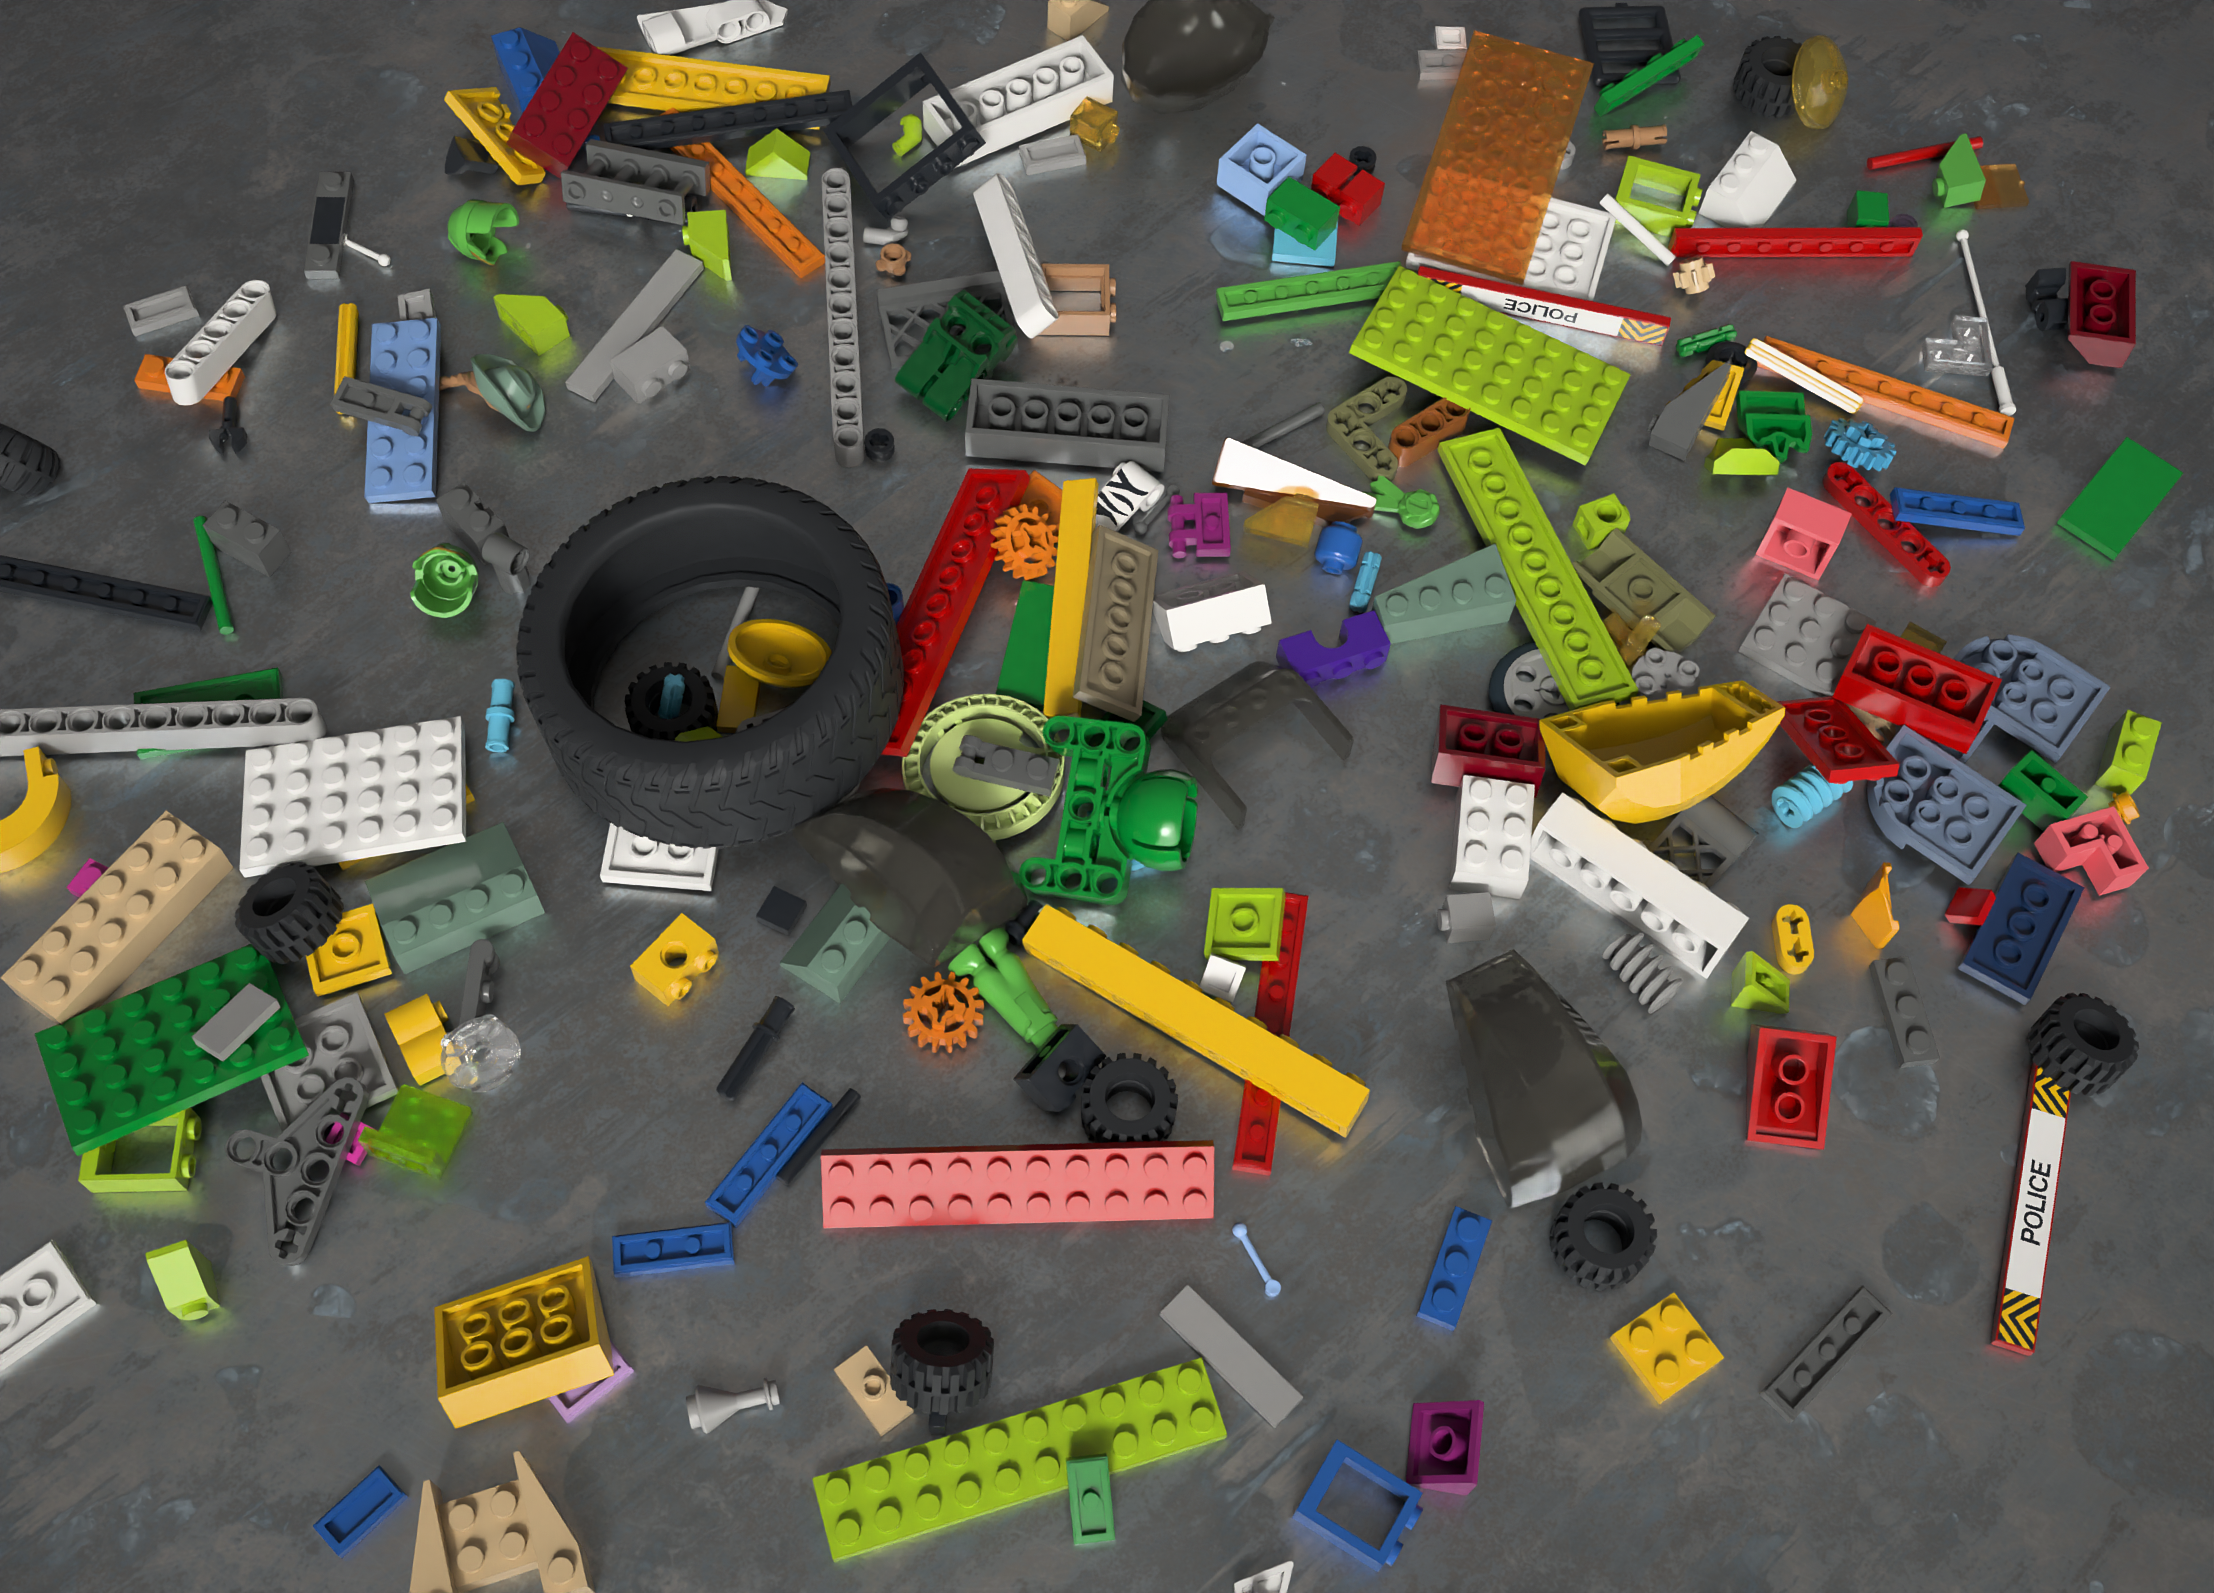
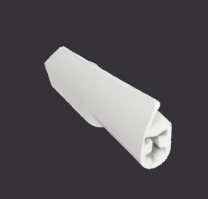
M729 0L723 3L642 14L637 16V22L652 53L671 56L715 40L725 44L781 26L784 24L788 9L767 0Z

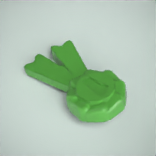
M1379 475L1377 481L1370 483V490L1374 493L1363 491V493L1377 499L1374 510L1399 513L1404 524L1416 529L1432 525L1440 514V507L1435 494L1423 489L1404 493L1384 476Z

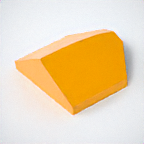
M1883 862L1867 883L1850 914L1876 949H1883L1899 930V921L1893 920L1888 883V873L1891 871L1892 865L1888 862Z

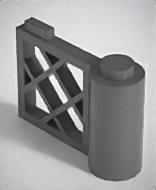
M1709 796L1691 808L1681 811L1653 842L1647 838L1643 844L1653 854H1668L1669 861L1675 864L1674 854L1694 853L1696 870L1679 871L1688 877H1696L1697 881L1703 883V876H1710L1704 883L1710 889L1729 867L1745 853L1759 833L1713 796ZM1681 826L1692 835L1693 846L1673 847L1672 833ZM1667 840V847H1660ZM1713 852L1724 862L1717 869H1702L1700 853Z

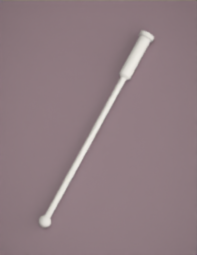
M1960 229L1956 233V239L1961 242L1993 365L1991 375L2000 406L1999 413L2010 416L2016 412V406L2012 401L2004 368L1999 365L1967 242L1969 233L1965 229Z

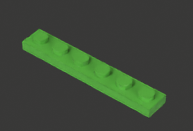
M1400 261L1216 288L1215 297L1223 321L1375 299L1381 297L1399 265H1402Z

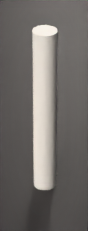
M1609 194L1599 202L1665 265L1668 266L1676 258L1669 249Z

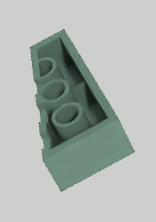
M1493 544L1375 596L1371 611H1375L1390 643L1396 644L1509 622L1516 598L1496 544Z

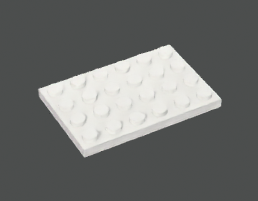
M1436 168L1405 267L1418 271L1419 266L1593 301L1616 218L1609 212Z
M461 716L320 738L308 742H296L246 750L239 869L245 878L268 874L272 869L281 868L285 864L292 862L294 864L303 862L313 867L466 842L465 724Z

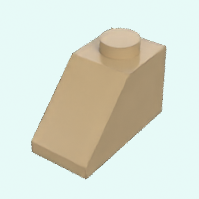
M1049 0L1047 28L1066 41L1072 40L1107 13L1109 6L1100 0Z

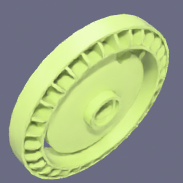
M974 694L960 697L930 712L923 719L907 757L902 759L904 787L908 799L917 814L927 824L943 834L975 842L1009 838L1038 823L1057 801L1065 777L1064 756L1056 754L1043 737V727L1049 719L1038 709L1024 701L997 694ZM1023 732L1027 733L1040 748L1022 745L1019 740ZM1057 732L1054 737V742L1061 743L1060 737ZM972 735L983 742L1060 759V767L1051 797L1031 792L1025 799L1009 807L1020 800L1027 791L956 774L953 771L955 759L961 756L962 751L959 747L963 736ZM935 744L936 746L930 759L931 779L937 792L949 803L948 806L939 801L929 791L922 778L924 763ZM975 757L974 762L984 764L985 759Z

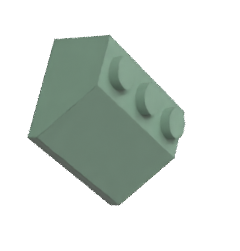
M845 879L780 961V966L841 1004L905 920L903 901L873 882Z

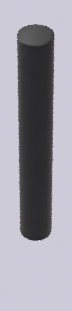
M852 1088L848 1089L776 1175L780 1182L786 1186L791 1183L861 1099V1095Z

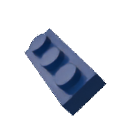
M1455 1206L1420 1303L1417 1317L1454 1331L1492 1220Z

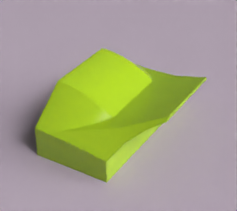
M1718 438L1712 452L1705 457L1704 467L1712 474L1778 475L1780 462L1766 449L1754 447L1748 438Z

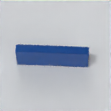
M731 1222L612 1236L615 1278L735 1264Z

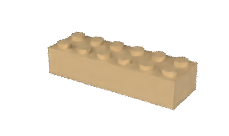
M166 810L1 976V979L18 996L56 1024L62 1025L68 1019L100 1007L234 867L218 846Z

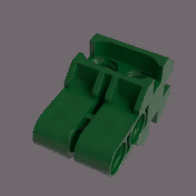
M965 289L955 294L947 303L949 309L941 319L936 317L929 325L922 339L923 342L904 363L895 377V382L917 400H921L924 397L922 404L945 422L950 421L969 399L971 379L990 380L994 375L992 370L1000 361L1005 362L1018 342L1017 336L1014 335L1016 333L1015 328ZM955 325L966 326L963 334L958 336L950 334V330ZM982 344H988L992 347L987 355H977L975 350Z

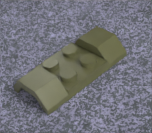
M1617 528L1609 534L1597 550L1582 562H1572L1579 578L1593 589L1592 594L1639 637L1645 636L1658 649L1680 654L1701 636L1716 617Z

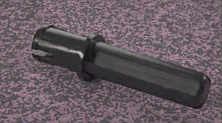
M775 996L759 1023L755 1022L752 1025L753 1033L717 1086L716 1091L723 1098L734 1101L738 1097L771 1044L779 1041L778 1034L795 1011L794 1006L790 1002Z

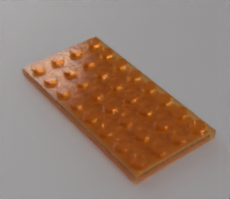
M1474 30L1401 250L1523 285L1594 63Z

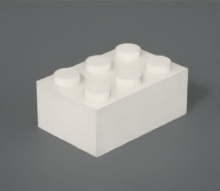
M1463 775L1456 794L1449 890L1470 893L1490 892L1491 896L1520 900L1529 880L1535 785Z

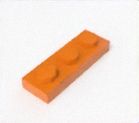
M145 354L134 379L138 388L171 393L165 376V368L174 358ZM230 367L203 398L223 401L226 397L236 399L245 378L242 369Z

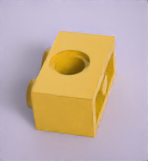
M681 913L630 965L635 981L665 1005L669 1006L675 999L679 1000L688 993L692 986V981L701 972L705 973L712 968L717 960L719 951L715 938ZM682 957L686 959L679 966L669 965L675 958Z

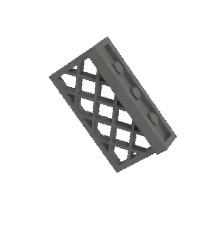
M999 270L877 289V307L879 317H881L891 368L903 366L923 342L922 339L919 342L906 334L914 323L926 330L928 329L930 323L919 317L924 310L933 309L940 313L938 318L941 319L949 309L947 303L955 294L963 289L983 304L986 300L1000 298L1002 307L997 312V315L1002 317L1004 314L1005 321L1015 328L1008 296ZM901 314L909 320L900 330L889 323V315ZM959 326L953 335H961L966 326ZM901 339L915 347L910 355L896 357L895 347ZM982 344L977 347L975 353H988L992 347L988 344Z

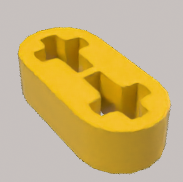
M1787 904L1779 908L1771 923L1776 960L1785 972L1800 974L1809 967L1814 959L1808 915L1803 908L1798 905ZM1786 916L1790 917L1791 922L1797 923L1792 930V934L1790 924L1783 922ZM1793 944L1796 955L1802 956L1799 962H1796L1794 956H1788L1793 948Z

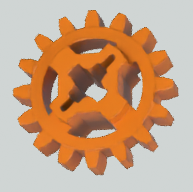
M1026 504L1003 511L1004 515L995 519L999 527L991 530V534L997 537V541L991 543V547L999 550L995 560L1003 559L1005 562L1003 571L1006 572L1013 569V578L1015 579L1024 577L1025 580H1030L1046 575L1048 573L1047 569L1056 565L1051 558L1057 556V549L1054 548V543L1058 542V537L1052 535V531L1056 528L1055 524L1047 525L1048 514L1044 513L1038 516V507L1036 506L1027 508Z
M935 972L934 981L930 982L923 976L921 977L922 988L919 989L914 986L909 988L912 999H904L903 1001L904 1009L907 1010V1012L903 1013L904 1024L910 1025L907 1028L909 1037L919 1035L918 1046L921 1048L930 1042L932 1043L933 1053H937L940 1045H945L947 1052L952 1053L953 1044L958 1043L963 1049L967 1047V1035L971 1038H977L978 1029L975 1026H982L984 1023V1015L980 1014L984 1011L983 1000H977L979 998V989L977 987L968 990L969 979L967 977L963 978L960 982H956L955 972H950L947 979H942L941 974ZM955 996L961 997L965 1003L959 1002ZM948 1002V1010L945 1012V1015L942 1016L941 1022H939L938 1014L942 1013L943 1009H945L946 1003ZM919 1017H922V1021L929 1022L932 1029L930 1030L925 1027Z

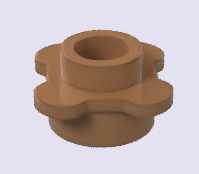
M887 244L881 249V258L876 261V268L881 272L886 270L889 273H894L896 276H901L906 272L905 266L911 260V253L899 244Z

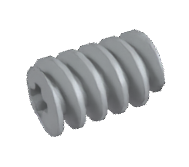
M1642 932L1633 936L1626 934L1608 946L1603 952L1602 957L1604 959L1613 957L1610 967L1613 970L1623 969L1619 977L1623 982L1632 980L1629 986V990L1632 993L1642 991L1638 999L1642 1005L1652 1002L1648 1009V1013L1651 1014L1664 1006L1677 994V989L1683 980L1681 978L1672 981L1667 979L1673 968L1671 966L1661 970L1658 968L1663 960V956L1659 955L1653 958L1648 956L1654 948L1652 943L1640 947L1639 943L1644 937Z

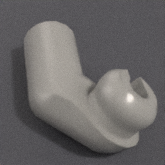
M894 216L891 220V226L886 229L866 226L863 241L879 245L896 243L907 236L909 231L907 227L908 220L904 216Z

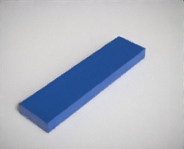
M1894 487L1889 494L1894 520L2016 536H2020L2025 530L2020 505L2016 502Z
M802 1082L705 1201L706 1207L727 1222H731L732 1226L737 1228L777 1179L776 1175L832 1110V1103Z

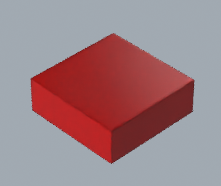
M1958 887L1945 916L1949 923L1983 925L1996 900V896L1992 889Z

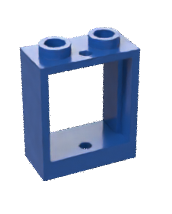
M1337 1439L1292 1518L1378 1572L1384 1563L1392 1566L1404 1545L1398 1541V1538L1404 1527L1412 1530L1423 1511V1508L1417 1504L1423 1493ZM1343 1462L1405 1501L1379 1550L1316 1511Z

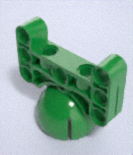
M1054 716L1050 718L1043 727V737L1046 743L1056 754L1072 757L1056 858L1031 857L1025 860L1019 869L1021 883L1038 896L1117 905L1127 897L1132 869L1131 861L1133 859L1146 867L1160 871L1184 869L1187 865V858L1192 851L1196 830L1198 804L1192 799L1198 794L1196 778L1186 772L1174 769H1160L1147 773L1151 744L1144 731L1137 725L1068 716ZM1062 729L1070 730L1066 741L1061 743L1054 742V737L1058 731ZM1097 733L1105 734L1104 742L1097 747L1089 746L1090 738ZM1132 737L1141 739L1137 749L1133 751L1124 750L1125 742ZM1085 803L1093 804L1094 808L1089 816L1078 817V809L1081 805ZM1038 869H1045L1046 877L1044 881L1033 885L1031 883L1032 874ZM1074 873L1081 874L1082 881L1080 885L1074 889H1067V878ZM1109 878H1116L1118 885L1114 892L1110 894L1102 893L1101 887L1103 882Z

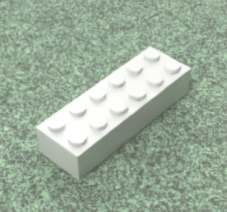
M1083 35L949 90L986 142V144L974 152V155L969 156L955 168L1112 102L1114 75ZM940 95L922 101L924 129L938 147L962 128V126Z
M1563 792L1539 821L1531 838L1530 859L1637 932H1642L1644 937L1706 979L1749 919L1736 905L1723 901L1711 893L1705 884L1692 880L1680 872L1675 864L1668 860H1662L1650 852L1641 841L1631 839L1619 831L1611 821L1598 817L1589 811L1580 800L1570 798Z

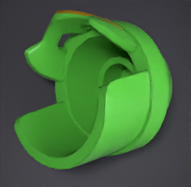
M478 199L468 200L465 204L457 207L450 215L447 226L448 239L463 255L475 260H481L493 266L500 255L508 253L504 242L495 237L496 227L517 226L519 224L518 213L509 203L487 202ZM489 250L492 252L491 256L486 255Z
M439 543L437 546L424 552L413 562L412 567L415 569L416 582L410 595L415 605L426 614L439 618L455 616L464 611L472 600L479 583L478 566L473 557L464 549L450 543Z

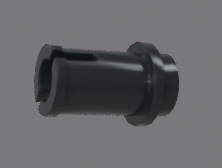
M1030 900L1028 905L1014 920H1009L1005 923V931L1009 935V942L1014 946L1023 944L1022 939L1040 914L1038 911L1043 907L1041 903L1036 900Z

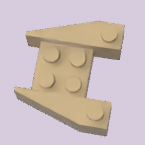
M520 1451L513 1453L519 1479L443 1503L441 1489L430 1479L423 1481L409 1593H464L537 1568L539 1569L544 1593H595L586 1551L533 1467Z

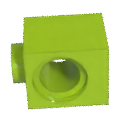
M1613 493L1579 506L1572 525L1586 548L1591 550L1601 546L1615 528L1625 534L1631 519L1627 507L1621 504Z

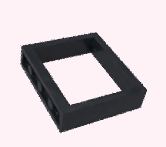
M921 52L823 129L874 207L887 221L898 212H901L904 207L918 196L926 193L932 185L942 177L950 174L956 166L969 156L974 155L975 151L986 144ZM931 83L962 128L878 193L848 148Z

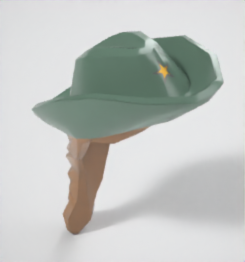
M477 354L470 358L473 371L461 372L450 377H439V391L463 385L467 386L469 391L482 396L490 408L502 413L525 431H537L542 426L546 415L543 390L529 371L510 359L493 354Z

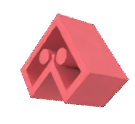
M2114 806L2050 824L2034 842L2046 867L2054 872L2082 865L2099 896L2130 887L2149 869Z

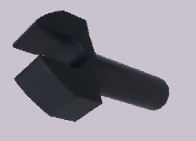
M226 397L223 400L222 426L219 429L209 430V439L213 447L221 455H224L223 444L228 440L229 436L232 437L231 446L235 454L240 452L247 444V433L244 427H236L237 400L233 397Z

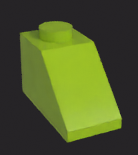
M726 210L687 212L688 226H682L684 245H690L692 257L702 261L703 266L725 281L732 280L730 237Z
M498 294L493 297L499 318L538 357L570 337L566 323L569 321L566 312L560 305L554 306L545 296Z
M187 1239L145 1253L147 1263L166 1308L180 1320L199 1319L206 1316L208 1310L220 1307L212 1263Z

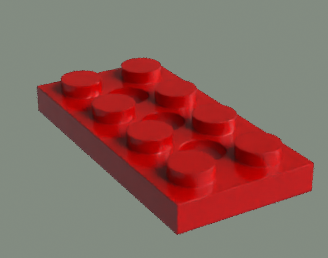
M1832 696L1776 701L1785 707V716L1779 725L1828 783L1845 784L1848 781L1865 779L1876 781L1881 778L1898 775V761L1844 702L1832 698Z

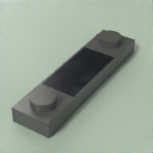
M319 171L304 264V273L307 279L340 278L344 251L343 239L344 233L346 234L354 185V178L351 172Z

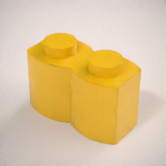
M426 993L384 1013L408 1067L419 1086L462 1066L458 1055L465 1051L455 1031L448 1034L443 1023L449 1021V1018L440 1000L433 1003Z

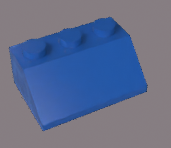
M519 27L491 35L498 64L522 115L560 54V51L555 41Z

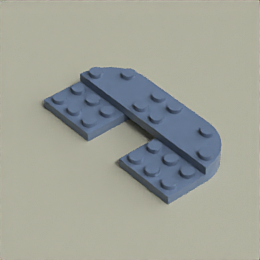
M2007 634L2004 639H1989V636L1979 638L1967 644L1954 657V660L2002 679L1982 726L1967 754L1919 735L1903 725L1886 748L1899 763L1898 775L1881 778L1876 781L1868 780L1867 796L1869 807L1877 825L1885 836L1900 849H1903L1906 844L1910 845L1968 885L1979 874L2027 805L1965 765V763L1995 724L2056 764L2110 689L2109 685L2049 647L2035 640L2017 635Z

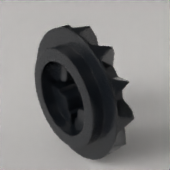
M1732 341L1715 344L1710 348L1705 359L1708 365L1712 360L1727 363L1732 358L1733 365L1744 368L1739 387L1745 381H1751L1758 365L1756 360L1745 355L1746 346Z

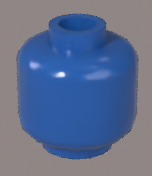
M1332 522L1330 526H1325L1319 534L1314 552L1315 558L1323 564L1322 569L1326 572L1342 574L1343 570H1350L1356 566L1363 544L1362 537L1357 533L1355 526L1345 522Z

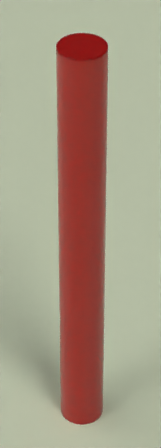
M1981 136L1969 138L1973 150L1982 148L1983 139ZM1956 141L1870 157L1867 159V167L1869 170L1944 156Z

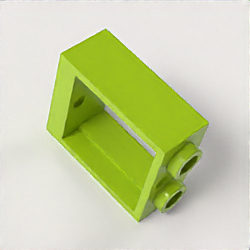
M1629 155L1615 200L1649 232L1671 238L1675 228H1692L1697 211L1691 209L1692 206H1698L1703 191L1702 188L1698 187L1701 174ZM1633 183L1685 197L1682 211L1629 198Z
M189 1107L146 1126H177L170 1173L111 1174L116 1139L82 1155L78 1181L92 1193L188 1191L189 1178H192L196 1171V1158L193 1151L195 1140H199L201 1136L202 1123L200 1117Z

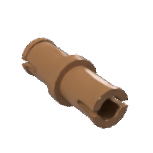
M1635 124L1626 129L1603 130L1602 136H1606V138H1602L1603 148L1608 150L1630 147L1631 150H1637L1640 146L1665 145L1667 138H1663V136H1667L1666 125L1639 127Z

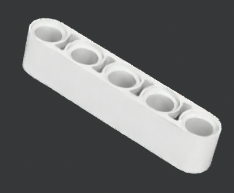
M251 280L241 285L166 366L165 376L172 398L176 403L185 406L198 403L275 319L277 315L270 286L267 282Z

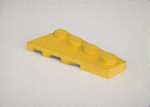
M497 87L448 90L444 101L468 127L473 136L486 148L492 158L505 170L512 181L517 185L542 182L546 174L543 167L506 145L515 125L510 120L511 111L507 104H501L499 101L500 92Z

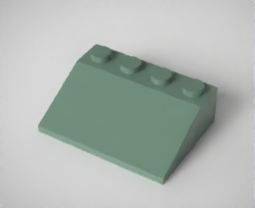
M504 822L466 837V842L447 845L365 881L383 932L404 974L467 948L479 939H487L545 913Z

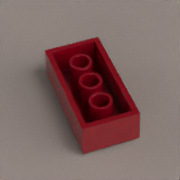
M572 32L513 128L506 145L561 179V172L568 170L628 68Z

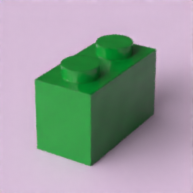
M1288 177L1267 198L1264 221L1295 238L1299 243L1316 250L1337 228L1340 206Z
M2032 750L2009 771L1998 785L2027 805L2022 814L2043 832L2050 824L2069 819L2088 798L2086 794Z

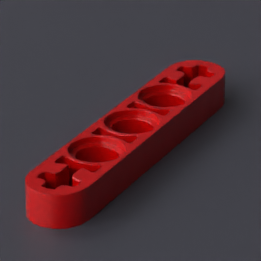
M1843 462L1831 464L1822 481L1826 491L1848 512L1852 513V516L1920 583L1928 587L1941 585L1951 569L1947 558L1910 522L1894 520L1892 505L1852 466ZM1862 496L1867 498L1871 506H1860L1856 503L1854 497ZM1878 519L1889 520L1894 528H1882L1878 523ZM1908 541L1913 543L1917 548V552L1906 551L1903 549L1901 542ZM1933 568H1935V569H1937L1938 571L1935 570V571H1933V572H1930L1928 569H1933Z

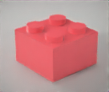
M1787 487L1755 555L1819 581L1840 544L1852 513Z

